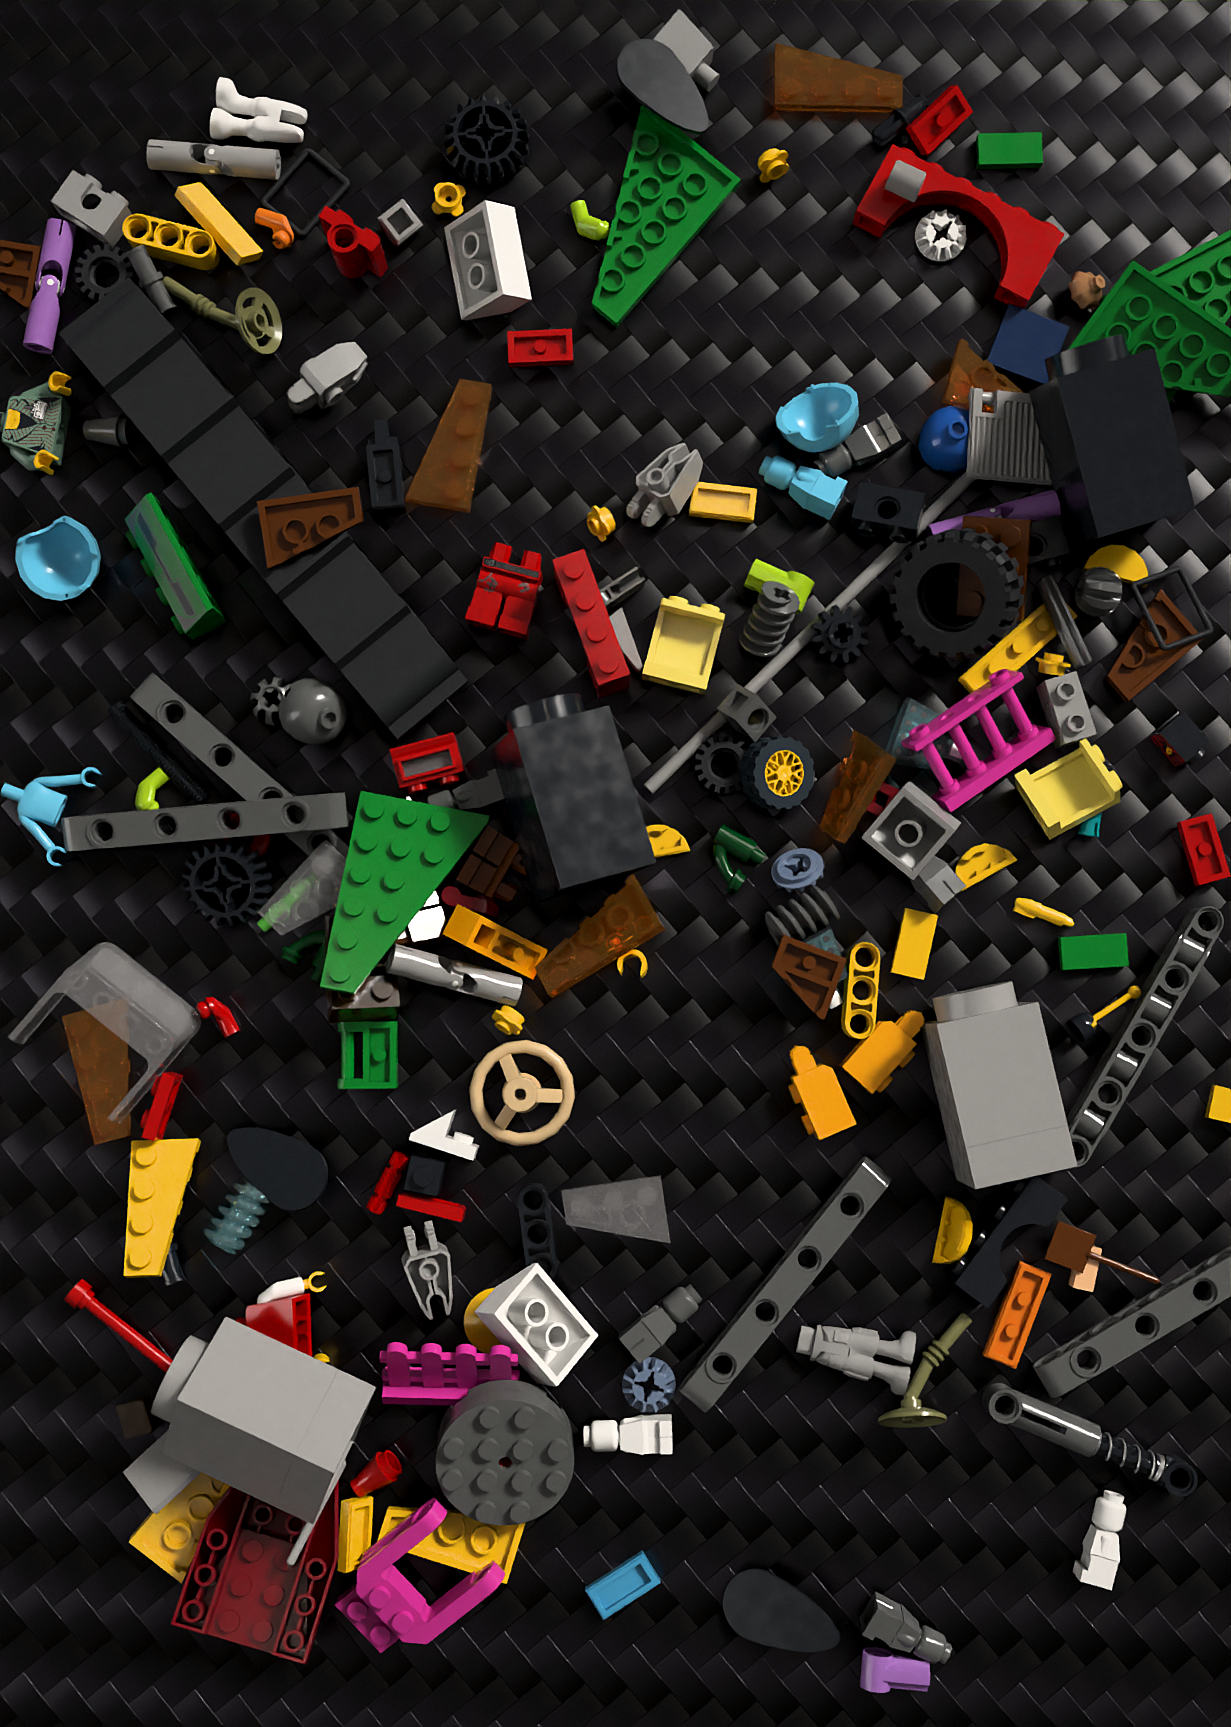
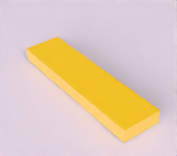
M1044 603L958 679L970 694L989 681V676L998 670L1017 671L1058 634ZM1067 605L1074 620L1078 615Z

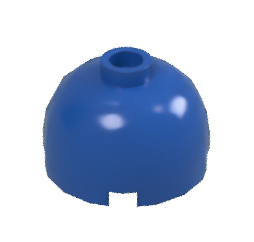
M946 406L936 410L924 422L919 434L918 449L923 460L932 469L950 472V474H957L967 470L969 409L962 406Z

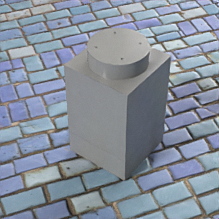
M1012 981L932 998L937 1020L925 1022L922 1025L923 1027H921L956 1180L974 1189L1077 1167L1039 1003L1017 1002Z
M225 1317L210 1344L192 1335L186 1339L159 1387L152 1405L151 1414L170 1422L162 1454L310 1524H314L355 1440L376 1387Z

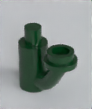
M722 824L712 842L714 862L723 879L728 884L726 891L737 893L746 876L741 874L739 869L736 873L732 871L726 854L728 853L744 863L749 859L758 865L762 863L766 854L755 848L756 842Z
M325 930L314 931L296 941L290 947L282 946L283 952L281 957L298 965L301 959L304 960L305 955L301 954L304 950L321 944L312 962L315 969L310 979L321 983L325 964Z

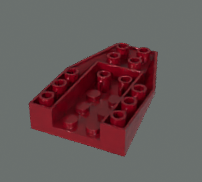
M339 1480L295 1564L288 1568L286 1560L299 1538L306 1521L229 1486L206 1519L170 1625L225 1639L304 1665L308 1664L339 1558Z

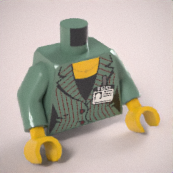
M58 371L53 372L48 382L25 391L20 396L10 397L7 412H0V432H3L2 442L10 448L11 456L27 470L44 471L49 475H53L54 471L49 468L50 464L61 466L72 407L59 395H71V389L65 387V383L71 380L69 375Z

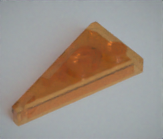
M960 339L957 342L942 400L943 403L969 409L968 395L970 388H982L983 392L1001 390L1023 393L1005 375L998 373L987 359L983 361L968 347L969 343L966 340ZM982 405V412L993 413L994 406Z

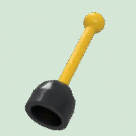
M1131 986L1128 989V993L1093 1016L1088 1013H1079L1067 1021L1071 1032L1079 1041L1085 1042L1096 1033V1021L1131 998H1139L1141 989L1138 986Z

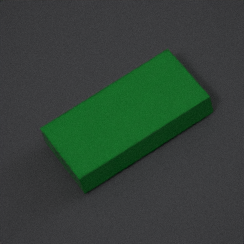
M1042 132L978 133L976 137L977 169L1041 168L1043 164Z
M1126 933L1058 937L1060 970L1129 966Z

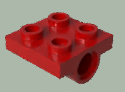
M325 206L319 214V219L339 272L347 278H358L368 269L381 278L388 266L379 236L367 227H364L362 230L353 224V219L344 211L338 209L335 212L328 206Z

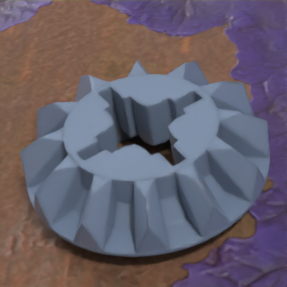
M799 848L782 854L774 862L771 874L778 889L785 888L790 893L798 888L803 893L805 886L815 887L816 880L823 878V868L825 866L822 857L817 852L811 849ZM800 868H804V872L793 875V872H798Z
M648 1357L640 1364L636 1360L624 1373L622 1380L623 1394L629 1405L640 1412L656 1413L658 1410L668 1406L675 1394L676 1381L671 1368L660 1359ZM651 1372H654V1384L661 1389L651 1390L650 1395L646 1399L644 1398V1387L636 1382H646Z

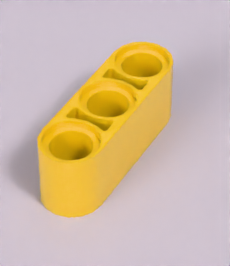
M143 214L129 215L123 222L122 230L131 247L134 249L145 245V249L150 257L200 270H211L220 261L221 254L213 237L205 230ZM147 230L143 237L135 238L139 231ZM178 238L174 245L166 246L170 239ZM209 246L208 251L205 253L196 254L199 248Z
M868 942L853 945L848 950L846 956L841 1025L844 1033L855 1039H864L870 1036L874 1031L876 1023L880 952L875 945ZM860 948L868 950L871 954V961L866 967L860 966L855 960V954ZM858 981H862L868 986V996L863 1000H858L853 995V986ZM856 1014L862 1015L866 1020V1027L861 1033H855L850 1027L851 1018Z

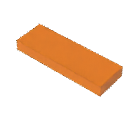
M1017 1261L982 1355L1014 1369L1017 1368L1052 1275L1051 1273L1022 1261Z

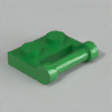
M398 1021L338 1023V1032H341V1078H338V1089L398 1088ZM354 1032H363V1078H354Z

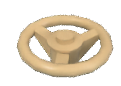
M529 1040L505 1042L489 1051L475 1068L469 1087L471 1110L481 1128L497 1141L514 1146L539 1144L557 1134L570 1117L575 1099L573 1076L563 1058L548 1046ZM527 1053L542 1058L553 1067L560 1080L561 1089L541 1088L539 1081L534 1076L519 1072L512 1055ZM499 1061L507 1080L502 1089L505 1106L496 1120L493 1121L484 1106L482 1089L486 1075L495 1063ZM540 1102L560 1103L557 1113L549 1123L536 1131L517 1133L506 1130L516 1113L530 1112Z

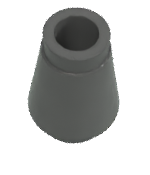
M121 414L86 420L83 426V433L87 440L124 448L127 444H133L136 429L135 424L130 418H126Z

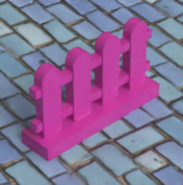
M392 1342L387 1345L386 1351H380V1363H387V1367L385 1366V1369L382 1371V1381H384L382 1391L383 1404L455 1406L468 1395L469 1389L477 1385L495 1380L520 1381V1370H512V1366H518V1354H511V1349L505 1345L491 1347L490 1353H477V1349L473 1345L461 1344L456 1347V1353L442 1352L440 1345L427 1343L422 1345L421 1352L408 1351V1347L403 1343ZM410 1364H421V1367H410ZM444 1364L456 1365V1368H444ZM478 1365L490 1366V1369H478Z

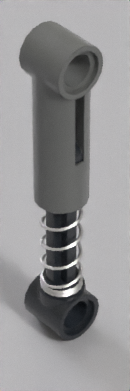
M1003 1383L991 1384L983 1393L982 1402L984 1408L999 1423L1009 1424L1083 1456L1091 1457L1092 1455L1099 1454L1104 1456L1106 1461L1111 1459L1120 1463V1467L1125 1465L1133 1468L1134 1473L1138 1471L1145 1473L1155 1484L1164 1487L1174 1496H1188L1197 1487L1198 1478L1196 1471L1177 1455L1154 1454L1152 1450H1140L1137 1444L1128 1445L1123 1438L1116 1440L1111 1438L1108 1432L1102 1433L1100 1425L1011 1389ZM1001 1396H1009L1007 1408L1000 1411L995 1410L996 1400ZM1022 1410L1048 1420V1422L1045 1423L1022 1413ZM1181 1468L1182 1474L1180 1479L1176 1482H1170L1172 1471Z

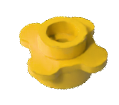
M776 148L765 151L759 157L757 164L762 172L759 177L761 182L767 183L770 180H776L787 173L789 170V165L786 163V159L789 156L787 151H779Z
M450 182L438 183L434 187L435 202L432 204V210L438 215L444 212L451 213L456 217L460 216L464 211L461 204L462 198L466 194L465 188L462 185H455ZM450 197L452 200L447 202L446 198Z
M595 505L591 507L592 512L587 513V526L590 532L603 542L606 540V535L615 530V521L606 507L599 509Z
M1045 652L1044 658H1035L1039 662L1038 672L1061 676L1064 675L1065 667L1071 666V664L1064 661V655Z
M503 1005L500 1010L496 1009L492 1015V1018L496 1021L494 1023L495 1026L507 1035L512 1033L519 1035L523 1029L521 1025L525 1021L524 1017L507 1005Z

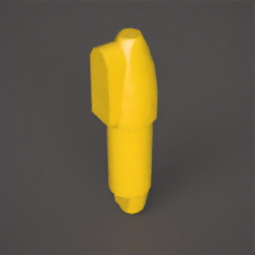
M1016 898L1013 911L1032 919L1038 917L1060 927L1062 925L1074 926L1072 918L1039 902L1027 898Z

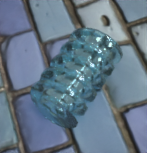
M244 1178L246 1181L245 1185L233 1184V1187L239 1193L238 1196L226 1195L225 1198L231 1204V1207H218V1210L224 1216L223 1219L211 1218L210 1221L214 1224L216 1230L204 1229L203 1231L213 1244L231 1254H237L234 1249L241 1250L245 1246L242 1238H249L252 1235V1230L249 1226L256 1227L260 1221L257 1215H264L267 1212V1208L263 1203H272L247 1178Z

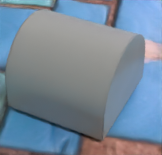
M897 160L884 189L914 203L924 184L926 172Z
M401 199L377 218L381 229L396 247L423 228V224L404 199Z

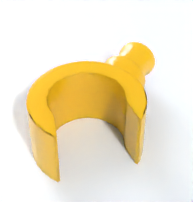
M619 938L614 939L610 946L615 950L614 953L618 957L617 968L620 975L622 976L624 962L629 958L635 957L642 962L640 975L643 978L648 970V964L643 953L635 949L629 950L620 942Z

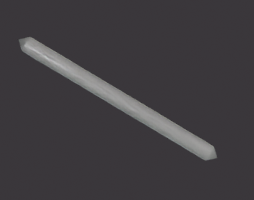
M345 1460L315 1519L314 1524L306 1522L299 1538L297 1539L289 1557L286 1560L287 1568L295 1564L313 1527L315 1526L323 1508L325 1507L334 1487L336 1486L344 1468L346 1467Z

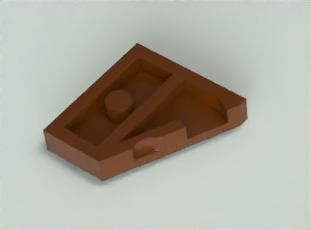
M0 240V290L29 310L30 304L37 294L35 281L42 247Z
M782 935L771 967L818 1018L824 1020L847 959Z

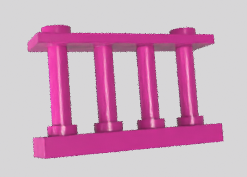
M1007 669L996 671L989 676V681L929 723L920 724L911 729L909 736L901 741L904 748L917 752L920 749L922 750L940 783L939 791L930 797L946 811H954L1056 740L1051 728L1031 724L1012 686L1024 679L1022 672ZM999 695L1002 696L1019 729L1018 736L1009 743H1005L986 707L987 703ZM973 713H975L993 747L992 754L983 761L978 760L959 724ZM947 731L967 766L966 772L957 779H952L932 742Z

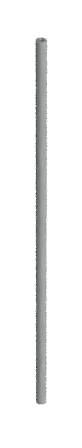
M967 471L923 513L918 536L926 529L927 525L931 524L976 480L966 478ZM893 542L823 611L830 615V608L837 605L841 612L912 542ZM817 616L744 688L756 694L810 642L812 637L818 634V631H814L811 625L814 623L822 624L819 617ZM720 712L706 723L644 784L650 793L653 794L702 744L706 743L727 722Z

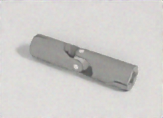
M149 139L147 144V164L151 170L212 175L225 174L227 176L278 180L280 177L281 157L279 150L218 146L214 144ZM205 156L206 164L200 163L197 160Z
M393 944L386 964L387 973L436 986L447 987L451 990L511 1006L517 1004L522 991L523 980L520 977L457 960H450L443 956L399 944ZM464 974L471 976L470 979L463 980Z

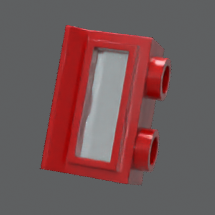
M453 732L389 749L399 788L402 791L408 790L409 794L424 792L428 790L427 785L440 782L441 786L454 784L460 781L459 776L466 775L458 742Z

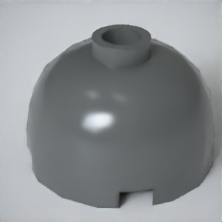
M317 677L303 678L294 682L289 687L291 690L286 698L282 697L279 718L283 729L294 739L311 745L325 744L335 739L343 731L347 722L348 707L345 697L333 684Z

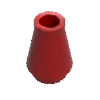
M385 1450L383 1453L377 1452L357 1477L351 1480V1487L358 1497L363 1498L368 1493L397 1481L398 1475L402 1473L400 1461L390 1450Z

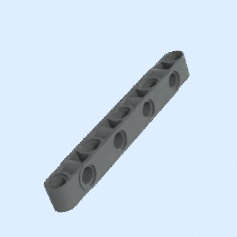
M153 672L130 696L246 801L268 799L272 794H279L281 798L293 797ZM182 708V719L177 723H171L170 715L172 711ZM225 751H231L232 761L227 766L221 767L218 762L220 754ZM297 805L294 809V815L300 822L304 820L305 813L302 807ZM331 829L284 833L340 884L342 883L349 845ZM321 837H328L331 842L330 849L326 853L318 854L315 848L317 840Z
M345 792L61 818L65 851L276 834L349 826ZM297 805L302 807L305 813L302 822L298 821L294 815V809ZM233 811L240 818L238 827L231 823L230 817ZM169 817L173 818L176 823L174 833L168 828ZM107 823H109L113 829V835L111 838L106 834L105 829Z
M1212 906L1194 908L1186 914L1141 988L1140 997L1134 1000L1069 1112L1066 1120L1071 1141L1076 1143L1078 1147V1153L1075 1156L1077 1167L1086 1164L1096 1146L1108 1131L1208 958L1211 947L1224 925V917L1217 908ZM1202 913L1209 919V927L1206 931L1200 928L1198 924L1199 916ZM1169 970H1172L1177 976L1176 984L1172 988L1165 982V975ZM1136 1027H1140L1144 1033V1039L1139 1045H1136L1132 1040V1032ZM1104 1084H1107L1111 1090V1096L1106 1102H1102L1098 1096V1091Z
M864 1156L855 1165L686 1376L678 1389L681 1394L704 1413L716 1403L886 1190L892 1180L889 1174L867 1156ZM847 1196H854L857 1201V1206L851 1213H843L840 1208L842 1199ZM804 1249H811L815 1252V1259L810 1265H801L798 1262V1255ZM762 1302H769L773 1305V1312L766 1318H760L755 1314L757 1306ZM721 1355L731 1359L730 1366L723 1371L713 1367V1361Z
M1231 1246L1037 1360L1033 1364V1368L1049 1396L1054 1398L1069 1392L1231 1297ZM1203 1281L1205 1290L1201 1296L1195 1297L1193 1288L1198 1282ZM1145 1315L1148 1320L1146 1328L1136 1331V1320L1140 1316ZM1083 1350H1089V1361L1084 1365H1078V1354Z

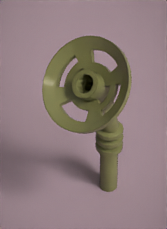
M169 276L162 280L168 292L188 304L190 310L202 316L203 319H211L238 330L245 343L254 352L266 355L273 353L279 347L282 339L281 317L275 303L263 290L249 288L242 291L237 299L235 315L216 308L214 302H210L202 294H194ZM247 298H253L251 306L243 308V302ZM262 306L264 307V309H265L266 312H267V315H268L269 321H270V326H269V323H268L267 316H266L264 310L261 308ZM265 336L269 341L265 346L261 347L258 345L257 339Z
M962 1312L938 1341H932L933 1347L929 1345L927 1347L928 1352L924 1351L922 1353L923 1359L903 1395L904 1400L900 1401L901 1408L894 1409L878 1418L879 1425L895 1428H915L938 1425L947 1421L945 1414L937 1410L921 1407V1400L917 1398L933 1367L937 1368L939 1366L938 1361L943 1362V1355H949L948 1349L972 1322L966 1314Z

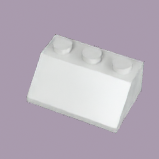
M485 200L444 227L461 320L509 313L532 300L514 207Z
M538 1263L531 1264L496 1286L475 1311L503 1345L511 1349V1354H518V1363L536 1384L557 1387L598 1337L594 1329Z

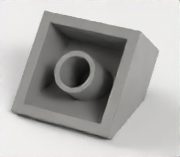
M909 781L861 838L914 880L956 831L961 822Z

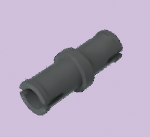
M145 245L138 246L125 254L140 280L137 282L140 289L144 288L152 304L160 313H164L174 308L175 304L172 302L161 280L164 278L161 271L157 272L145 249Z

